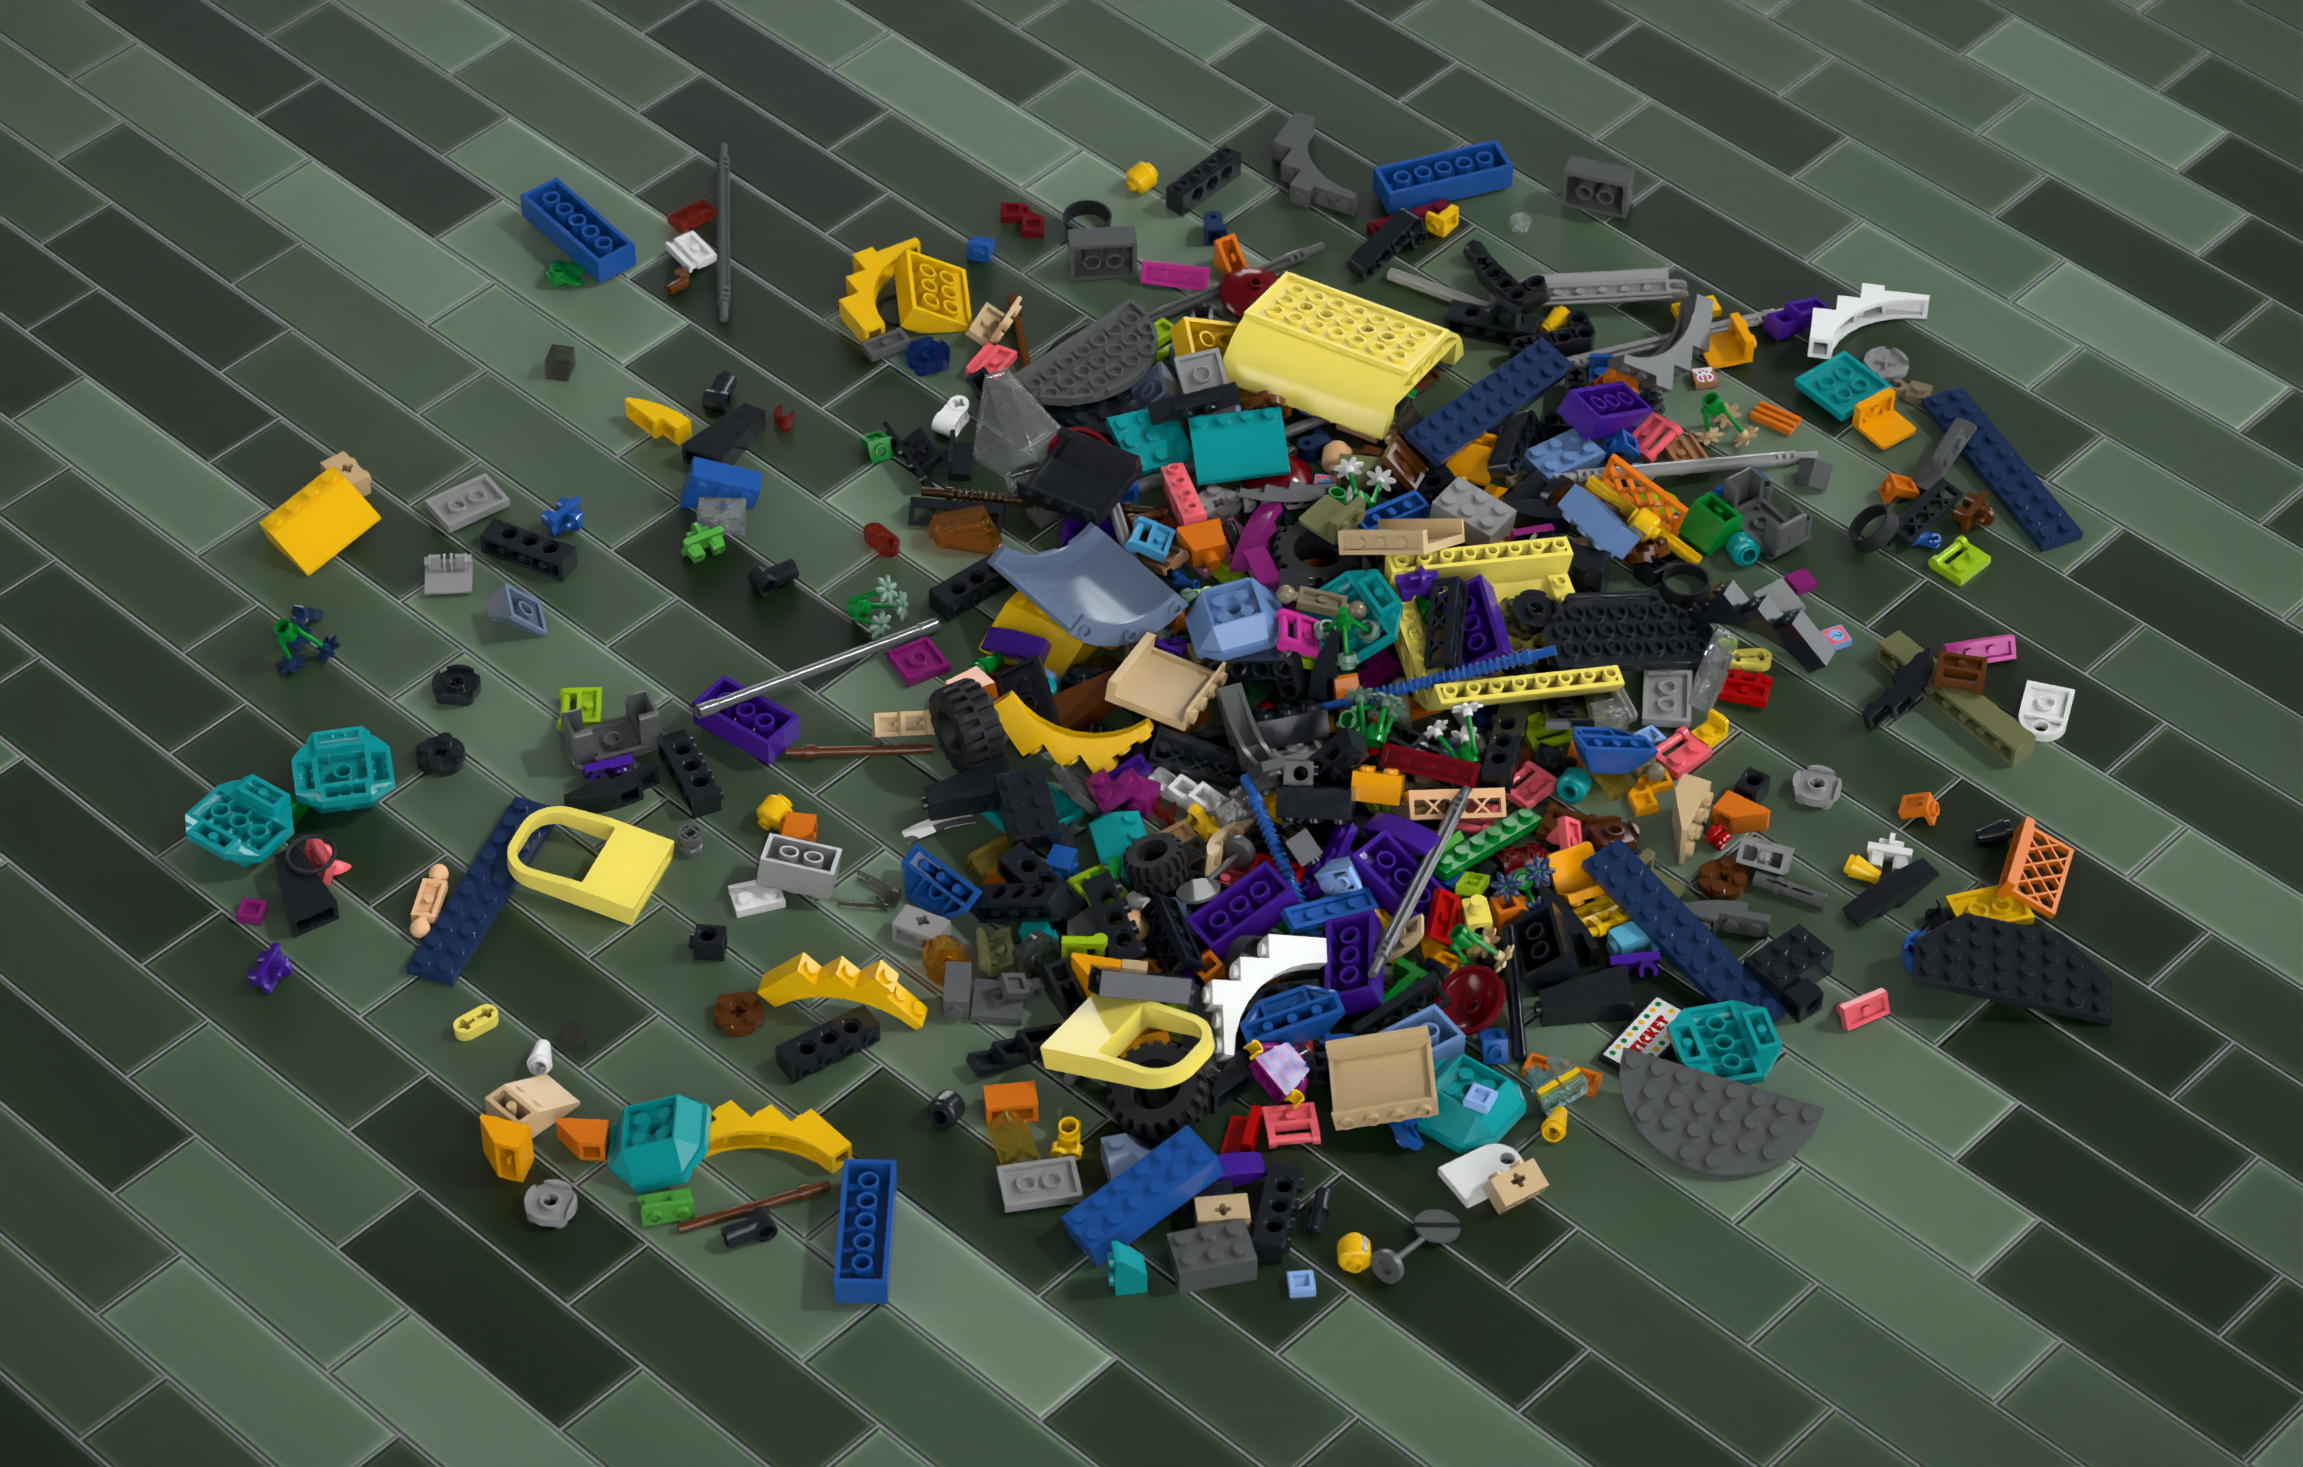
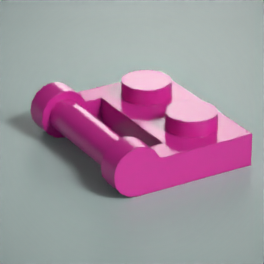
M1278 609L1275 613V619L1278 623L1277 649L1280 651L1292 650L1302 655L1317 658L1320 653V640L1314 634V624L1319 620L1288 609ZM1288 623L1293 624V638L1288 637Z

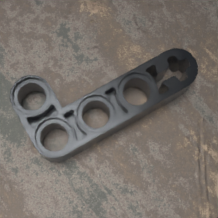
M1404 207L1399 209L1351 256L1348 261V269L1364 280H1370L1406 244L1415 249L1421 247L1427 238L1422 218Z
M1480 254L1473 259L1472 264L1479 283L1496 299L1501 297L1521 307V313L1528 314L1549 301L1550 292L1544 276L1533 275L1519 283L1489 254Z
M1579 310L1571 311L1567 316L1566 328L1517 337L1511 340L1509 360L1542 337L1565 357L1594 351L1595 329L1585 312Z
M1572 366L1566 370L1564 398L1569 390L1586 387V371L1582 367ZM1546 411L1540 417V422L1547 434V440L1573 429L1571 425L1563 421V417L1556 411Z
M1533 410L1510 413L1507 416L1487 463L1488 473L1491 478L1496 479L1516 475L1527 449L1547 440V434Z
M1267 649L1224 661L1227 662L1225 673L1228 675L1226 681L1275 680L1279 695L1286 701L1295 700L1307 684L1302 658L1298 652L1292 650ZM1211 660L1207 668L1216 671L1223 661Z

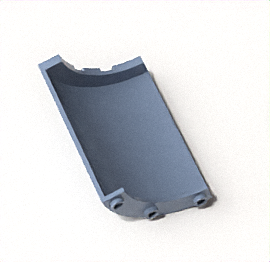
M1092 522L1078 535L1068 541L1067 546L1057 550L1054 548L1048 551L1037 552V555H1030L1008 548L1001 543L987 561L988 564L1069 635L1091 645L1110 647L1140 641L1147 632L1154 634L1171 623L1189 605L1186 600Z

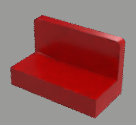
M1252 1105L1249 1118L1236 1115L1231 1116L1221 1154L1254 1152L1262 1125V1106Z

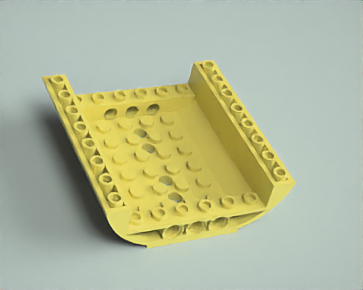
M1286 271L1244 312V316L1237 326L1225 352L1223 365L1228 383L1235 382L1237 387L1256 394L1262 390H1269L1272 394L1285 398L1286 405L1291 408H1297L1310 415L1324 418L1332 423L1348 427L1353 431H1359L1372 438L1382 440L1392 430L1395 406L1439 360L1445 364L1454 365L1464 355L1460 336L1448 329Z
M1567 536L1444 548L1424 555H1386L1384 579L1401 601L1394 580L1395 575L1414 573L1416 566H1423L1425 571L1437 570L1439 579L1459 576L1465 582L1481 574L1494 588L1511 648L1524 647L1533 651L1538 649L1534 647L1535 645L1543 647L1539 638L1541 633L1522 632L1517 628V623L1511 615L1513 600L1524 590L1536 589L1547 593L1546 597L1551 600L1554 598L1560 607L1568 593H1575L1568 576V570L1574 554ZM1449 585L1443 586V592L1448 590ZM1416 596L1409 602L1401 601L1403 609L1397 640L1394 642L1406 678L1413 681L1415 677L1421 679L1422 675L1428 677V674L1434 676L1435 672L1441 674L1442 670L1448 672L1445 667L1426 669L1423 666L1427 625L1423 623L1414 601ZM1532 609V610H1531L1533 613H1536V614H1539V613H1540V612H1537L1536 609ZM1442 626L1434 634L1436 641L1444 634ZM1440 648L1432 655V661L1441 659L1442 650ZM1545 657L1547 659V664L1549 665L1550 660L1548 657ZM1618 665L1513 676L1512 674L1508 676L1501 671L1491 675L1495 678L1434 684L1433 688L1431 686L1428 687V690L1422 688L1420 692L1416 689L1415 693L1412 694L1415 702H1419L1426 710L1439 711L1452 709L1453 706L1462 705L1464 702L1470 704L1476 701L1486 706L1615 692L1620 690L1625 685Z

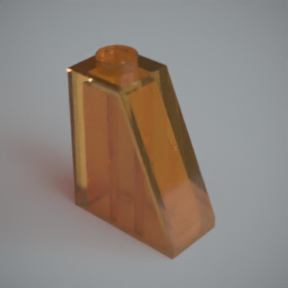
M983 505L933 514L928 526V534L939 548L990 555L997 550L1003 540Z

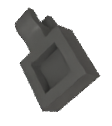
M1001 973L998 977L1004 999H1028L1029 996L1039 997V988H1045L1042 978L1026 979L1024 973Z

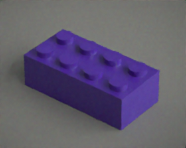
M1624 381L1571 389L1556 412L1563 417L1562 419L1565 423L1578 431V435L1581 438L1589 441L1610 437L1621 428L1629 433H1633L1653 413L1654 409Z
M1481 574L1465 581L1469 590L1461 668L1462 665L1468 667L1469 664H1472L1474 666L1475 662L1481 664L1482 660L1488 662L1490 658L1494 661L1496 657L1502 659L1503 655L1509 657L1510 653L1513 655L1493 586ZM1447 591L1439 594V597L1442 598ZM1443 605V606H1442V609H1443V613L1445 614V613H1446V606ZM1489 671V672H1488V675H1485L1484 673H1482L1481 676H1491V675H1493V674H1495V673H1492L1491 671Z
M723 675L692 702V706L694 708L695 705L717 699L747 687ZM761 695L720 710L718 713L702 719H698L693 710V719L696 725L769 765L786 750V747H790L800 738L799 716Z
M1385 829L1353 853L1350 859L1360 876L1362 888L1369 887L1377 904L1393 917L1420 863ZM1432 875L1410 916L1412 918L1421 913L1424 915V931L1434 889L1442 888L1446 890Z
M1266 860L1185 920L1200 944L1205 949H1210L1224 964L1228 948L1236 938L1243 935L1262 936L1283 921L1280 913L1284 908L1298 905L1300 902L1293 888ZM1250 941L1244 948L1250 945L1252 941Z
M1374 910L1326 920L1327 963L1325 964L1324 989L1337 990L1345 1010L1343 1016L1377 1009L1383 1005L1384 964L1377 978H1370L1367 974L1374 961L1373 955L1384 936V927Z

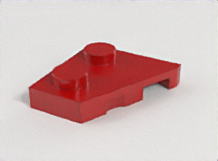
M1436 888L1433 892L1423 937L1450 948L1452 941L1449 939V934L1457 924H1464L1461 916L1460 896L1442 888Z

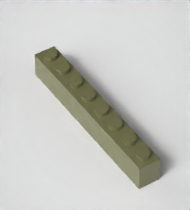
M1898 630L1878 643L1876 660L1894 674L1900 667H1904L1917 653L1924 651V649ZM1933 657V670L1921 696L2012 767L2034 754L2036 736L1983 695H1976L1973 691L1941 687V689L1933 688L1938 660ZM1943 675L1946 678L1963 680L1962 678Z

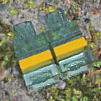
M1558 1052L1547 1059V1065L1550 1067L1547 1071L1543 1072L1538 1065H1534L1526 1070L1531 1093L1540 1102L1546 1116L1550 1114L1555 1106H1565L1566 1101L1570 1103L1588 1092V1080L1570 1057L1565 1060Z

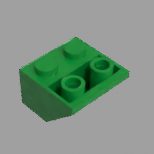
M1710 491L1693 501L1678 530L1680 532L1679 536L1708 557L1725 547L1728 539L1733 534L1742 532L1743 515Z

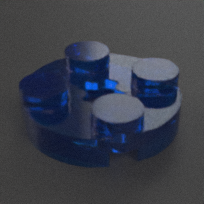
M933 337L917 338L911 341L909 348L905 350V362L910 369L915 371L917 376H926L927 374L945 371L950 366V347L941 339L938 342L933 341Z

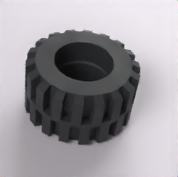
M1161 832L1158 834L1151 833L1147 836L1144 835L1140 839L1133 841L1132 845L1128 846L1125 849L1126 852L1123 853L1122 862L1130 886L1136 893H1142L1145 896L1149 894L1154 896L1157 892L1166 894L1177 889V886H1181L1184 880L1189 877L1191 868L1183 843L1179 837H1175L1172 833Z

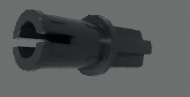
M1325 1187L1316 1189L1313 1204L1309 1207L1310 1216L1307 1231L1314 1236L1315 1234H1321L1325 1218L1329 1216L1328 1206L1332 1192Z

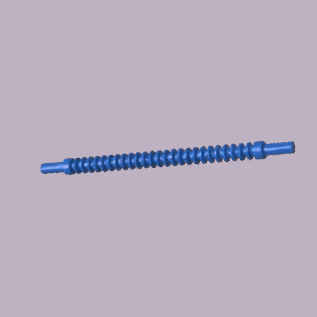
M1555 645L1533 651L1526 649L1522 650L1521 654L1516 652L1514 656L1510 653L1509 657L1503 655L1502 659L1496 657L1493 661L1490 658L1488 662L1482 660L1481 664L1475 662L1474 666L1472 664H1469L1468 667L1462 665L1461 669L1455 667L1454 671L1452 669H1449L1448 672L1442 670L1441 674L1435 672L1434 676L1432 674H1428V677L1422 675L1421 679L1415 677L1414 681L1408 679V682L1402 680L1401 684L1395 682L1394 686L1392 684H1389L1388 687L1382 685L1381 689L1375 687V690L1371 693L1381 691L1386 695L1391 693L1393 696L1397 694L1400 697L1402 693L1408 695L1409 691L1415 693L1416 689L1419 692L1422 688L1428 690V687L1431 686L1433 688L1434 684L1448 683L1449 681L1452 683L1456 679L1460 682L1462 678L1468 680L1469 676L1475 678L1476 674L1480 677L1482 673L1488 675L1489 671L1495 673L1496 669L1501 672L1502 668H1505V670H1508L1509 666L1515 668L1516 664L1519 667L1522 666V663L1525 665L1533 664L1534 660L1557 655ZM1343 698L1321 703L1327 709V712L1345 707L1351 709L1352 706L1357 705L1356 703L1352 705L1351 700H1344ZM1375 698L1367 699L1365 705H1368L1369 701L1375 703Z
M1244 774L1240 779L1248 795L1247 802L1249 807L1253 808L1252 813L1255 814L1254 818L1258 820L1257 825L1260 826L1259 830L1263 832L1262 837L1266 838L1265 843L1268 844L1267 848L1271 850L1270 855L1274 856L1272 860L1276 862L1275 867L1279 868L1278 873L1282 874V878L1293 888L1300 904L1306 903L1307 901H1304L1305 895H1301L1303 890L1299 889L1300 884L1296 883L1298 878L1294 876L1295 872L1291 870L1290 860L1286 858L1287 853L1284 852V847L1281 846L1282 842L1278 840L1277 830L1273 828L1274 824L1270 822L1269 812L1265 810L1264 800L1261 794L1257 793L1250 775ZM1319 928L1304 931V934L1308 935L1307 937L1321 938L1322 935L1318 931ZM1323 965V966L1320 968V970H1324V973H1325V965Z

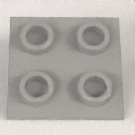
M450 553V559H446V554H443V560H441V554H429L428 557H424V595L472 593V555H467V553L455 554V559H453V553Z

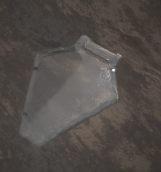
M1005 368L984 375L973 458L1005 479L1008 492H1012L1017 488V481L1026 483L1033 473L1014 479L1011 476L1037 469L1046 459L1048 446L1061 427L1014 375Z

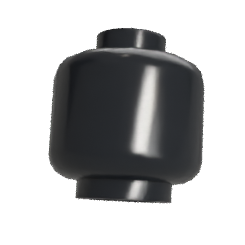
M943 1090L931 1100L927 1108V1114L936 1126L950 1128L964 1115L965 1102L958 1093L952 1090Z

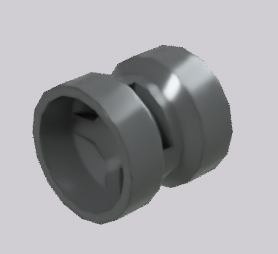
M689 823L678 829L679 852L683 857L696 858L703 853V832L700 826Z

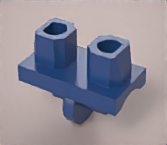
M575 495L571 500L561 497L556 503V512L547 509L542 513V524L549 528L551 537L556 538L563 531L570 528L578 531L583 527L581 519L584 515L579 506L581 502L580 497Z

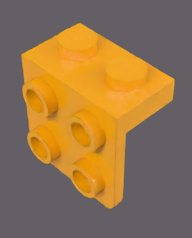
M1739 312L1731 313L1728 331L1711 334L1709 352L1701 355L1707 366H1713V369L1753 362L1754 348L1757 346L1756 338L1749 332L1747 322L1741 318Z
M1890 387L1858 402L1854 407L1852 423L1854 428L1883 450L1916 433V427L1893 409L1896 392Z
M1588 841L1548 854L1546 857L1550 858L1548 868L1556 870L1555 873L1550 874L1555 893L1567 905H1570L1571 908L1585 904L1584 900L1592 898L1596 900L1607 896L1581 868L1582 861L1595 854L1592 843Z

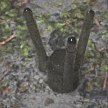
M858 870L857 874L861 877H858L857 881L877 889L876 899L880 903H837L838 907L870 908L888 911L889 906L897 907L901 897V889Z

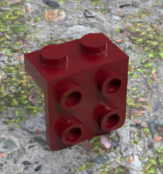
M1530 842L1520 848L1506 846L1494 853V858L1502 865L1503 875L1506 878L1510 871L1514 872L1517 868H1525V864L1534 865L1533 857L1535 855L1542 862L1550 853L1539 843ZM1547 875V876L1550 878V881H1551V884H1550V885H1547L1546 883H1544L1543 881H1541V883H1542L1544 886H1551V885H1553V882H1552V879H1551V875ZM1533 879V884H1532V886H1531L1529 889L1535 888V886H1534V879Z

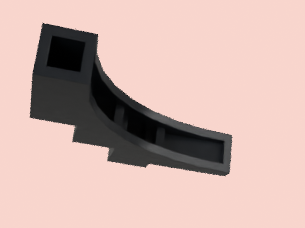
M1734 580L1717 583L1711 589L1712 593L1710 596H1707L1701 602H1692L1684 608V610L1689 612L1688 616L1699 623L1703 620L1708 624L1731 625L1749 630L1769 639L1792 655L1809 673L1826 667L1836 652L1802 609L1795 612L1788 611L1783 614L1768 594L1758 598L1755 596L1749 600Z

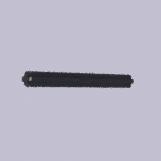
M1504 925L1501 927L1503 952L1508 945L1511 946L1513 944L1515 946L1512 958L1506 960L1507 964L1504 968L1512 1054L1514 1061L1523 1062L1527 1059V1047L1515 927L1513 925Z

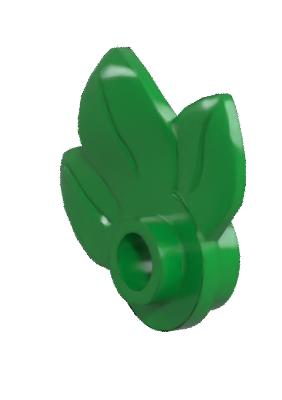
M554 261L549 265V269L545 274L548 284L552 286H563L564 284L579 286L585 284V281L580 277L585 273V269L578 263L566 264L564 261Z

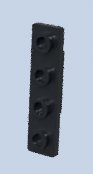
M1232 382L1147 403V410L1151 424L1155 426L1240 405L1241 398L1237 384Z
M885 421L883 423L887 429L885 433L890 437L892 444L897 443L894 448L900 456L908 458L905 460V463L911 471L917 470L916 478L923 486L928 484L930 488H935L927 473L941 463L944 458L925 432L919 427L904 440H901L888 422Z

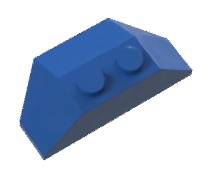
M1415 489L1366 510L1364 520L1357 525V528L1359 530L1378 529V519H1429L1431 506Z
M1574 726L1572 730V740L1578 757L1591 773L1628 774L1656 756L1659 752L1644 735L1638 734V736H1635L1627 731L1610 727Z
M915 843L901 862L906 898L917 907L937 916L951 920L968 912L982 893L981 890L917 843Z
M1302 985L1257 1001L1239 1025L1246 1044L1257 1040L1260 1043L1276 1042L1279 1045L1288 1042L1293 1047L1324 1036L1345 1014V1010L1337 990Z

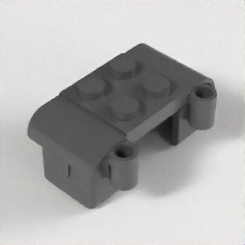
M1749 467L1725 479L1721 499L1743 515L1742 532L1750 534L1758 542L1760 552L1772 560L1811 539L1813 517L1792 503L1790 520L1769 503L1772 498L1773 482L1765 479L1754 468Z
M643 690L627 695L625 698L626 716L585 728L583 727L582 708L561 714L562 734L558 731V735L576 770L582 771L583 765L627 754H632L634 758L658 750L657 737L665 734L660 725L659 711L649 691Z

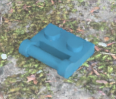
M1137 516L1133 521L1131 536L1126 540L1124 548L1129 553L1138 552L1152 560L1164 563L1176 530L1146 517ZM1144 530L1149 531L1146 543L1139 540Z

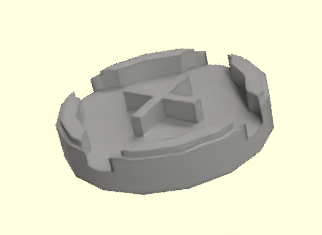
M1884 346L1873 348L1866 353L1863 364L1886 382H1894V379L1904 378L1909 369L1908 357L1896 348H1892V350L1886 349Z

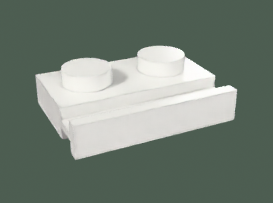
M693 230L674 238V241L671 243L665 242L666 250L689 273L694 268L700 269L717 261V254Z
M757 879L728 886V893L737 918L785 908L786 900L782 890L756 884Z

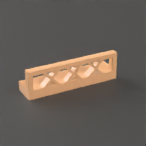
M1505 787L1472 788L1467 800L1468 802H1474L1478 807L1473 813L1464 811L1460 819L1506 818ZM1461 789L1406 791L1403 793V804L1408 803V819L1410 821L1443 820L1445 814L1437 809L1436 806L1439 802H1449L1451 804L1453 798L1459 794ZM1487 801H1499L1500 812H1490L1484 804ZM1414 803H1425L1430 809L1424 815H1415ZM1481 809V810H1483L1485 813H1477V812Z

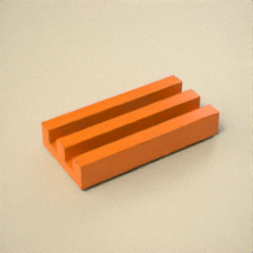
M1762 400L1759 402V406L1756 405L1754 411L1750 412L1749 419L1788 436L1801 424V417Z

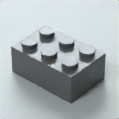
M1570 155L1563 171L1561 205L1625 219L1632 204L1635 169Z
M1135 226L1068 229V269L1070 281L1137 277V237Z
M1244 1219L1166 1233V1255L1179 1294L1257 1279V1256Z

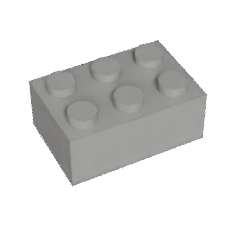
M1458 476L1432 502L1429 519L1463 518L1464 543L1469 546L1500 543L1513 530L1517 510Z
M769 833L760 858L756 884L767 888L786 890L793 894L809 895L816 899L830 900L839 874L843 849Z

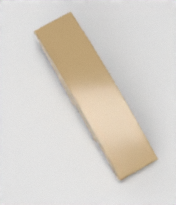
M929 710L871 713L872 738L935 735L934 726L930 719L931 714Z

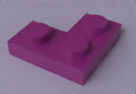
M1380 650L1360 663L1364 669L1357 672L1359 679L1364 680L1363 690L1373 688L1374 691L1375 687L1380 688L1401 675L1403 667L1385 651Z
M1104 767L1083 781L1103 814L1112 811L1145 788L1133 767L1113 781Z

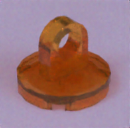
M943 934L930 939L926 943L923 950L922 963L923 967H926L928 978L935 984L944 986L946 961L971 962L972 956L965 951L961 941L956 937Z

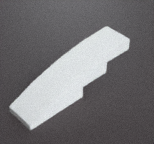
M1158 767L1148 777V779L1161 783L1160 796L1184 810H1188L1192 804L1197 803L1209 818L1211 816L1215 817L1220 824L1228 825L1241 812L1242 808L1202 781L1198 785L1182 773L1176 777L1165 768Z

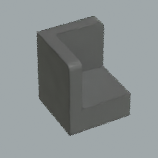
M1801 458L1794 484L1809 486L1825 492L1833 465L1816 458Z

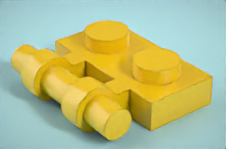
M1608 895L1573 909L1593 937H1602L1615 926L1631 921Z

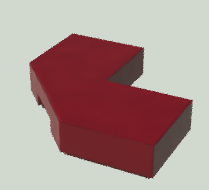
M1001 203L1000 222L1022 223V238H1044L1045 218L1042 215L1032 212L1025 203Z

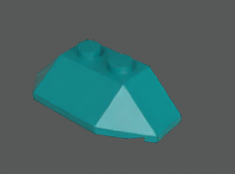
M1139 811L1107 812L1089 823L1088 830L1100 863L1103 866H1109L1111 856L1121 857V878L1126 885L1130 886L1122 862V856L1126 852L1125 849L1132 845L1133 841L1140 839L1144 835L1147 836Z

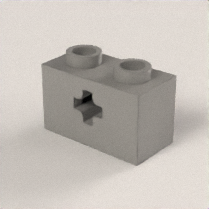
M1746 835L1741 838L1736 862L1785 875L1789 872L1795 848Z
M908 904L903 907L892 923V941L934 957L939 956L951 939V920Z

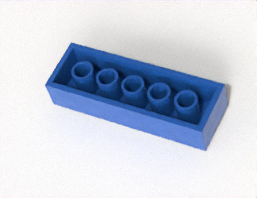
M1496 139L1374 167L1373 190L1388 215H1391L1403 207L1411 210L1443 199L1452 201L1512 187L1513 165Z
M556 177L520 195L522 216L571 259L580 264L599 283L636 265L635 244L559 178Z
M1186 1125L1061 1218L1067 1234L1094 1264L1099 1267L1107 1261V1253L1111 1252V1241H1118L1128 1246L1224 1175L1216 1154Z
M844 1159L833 1282L835 1303L888 1304L897 1192V1160Z

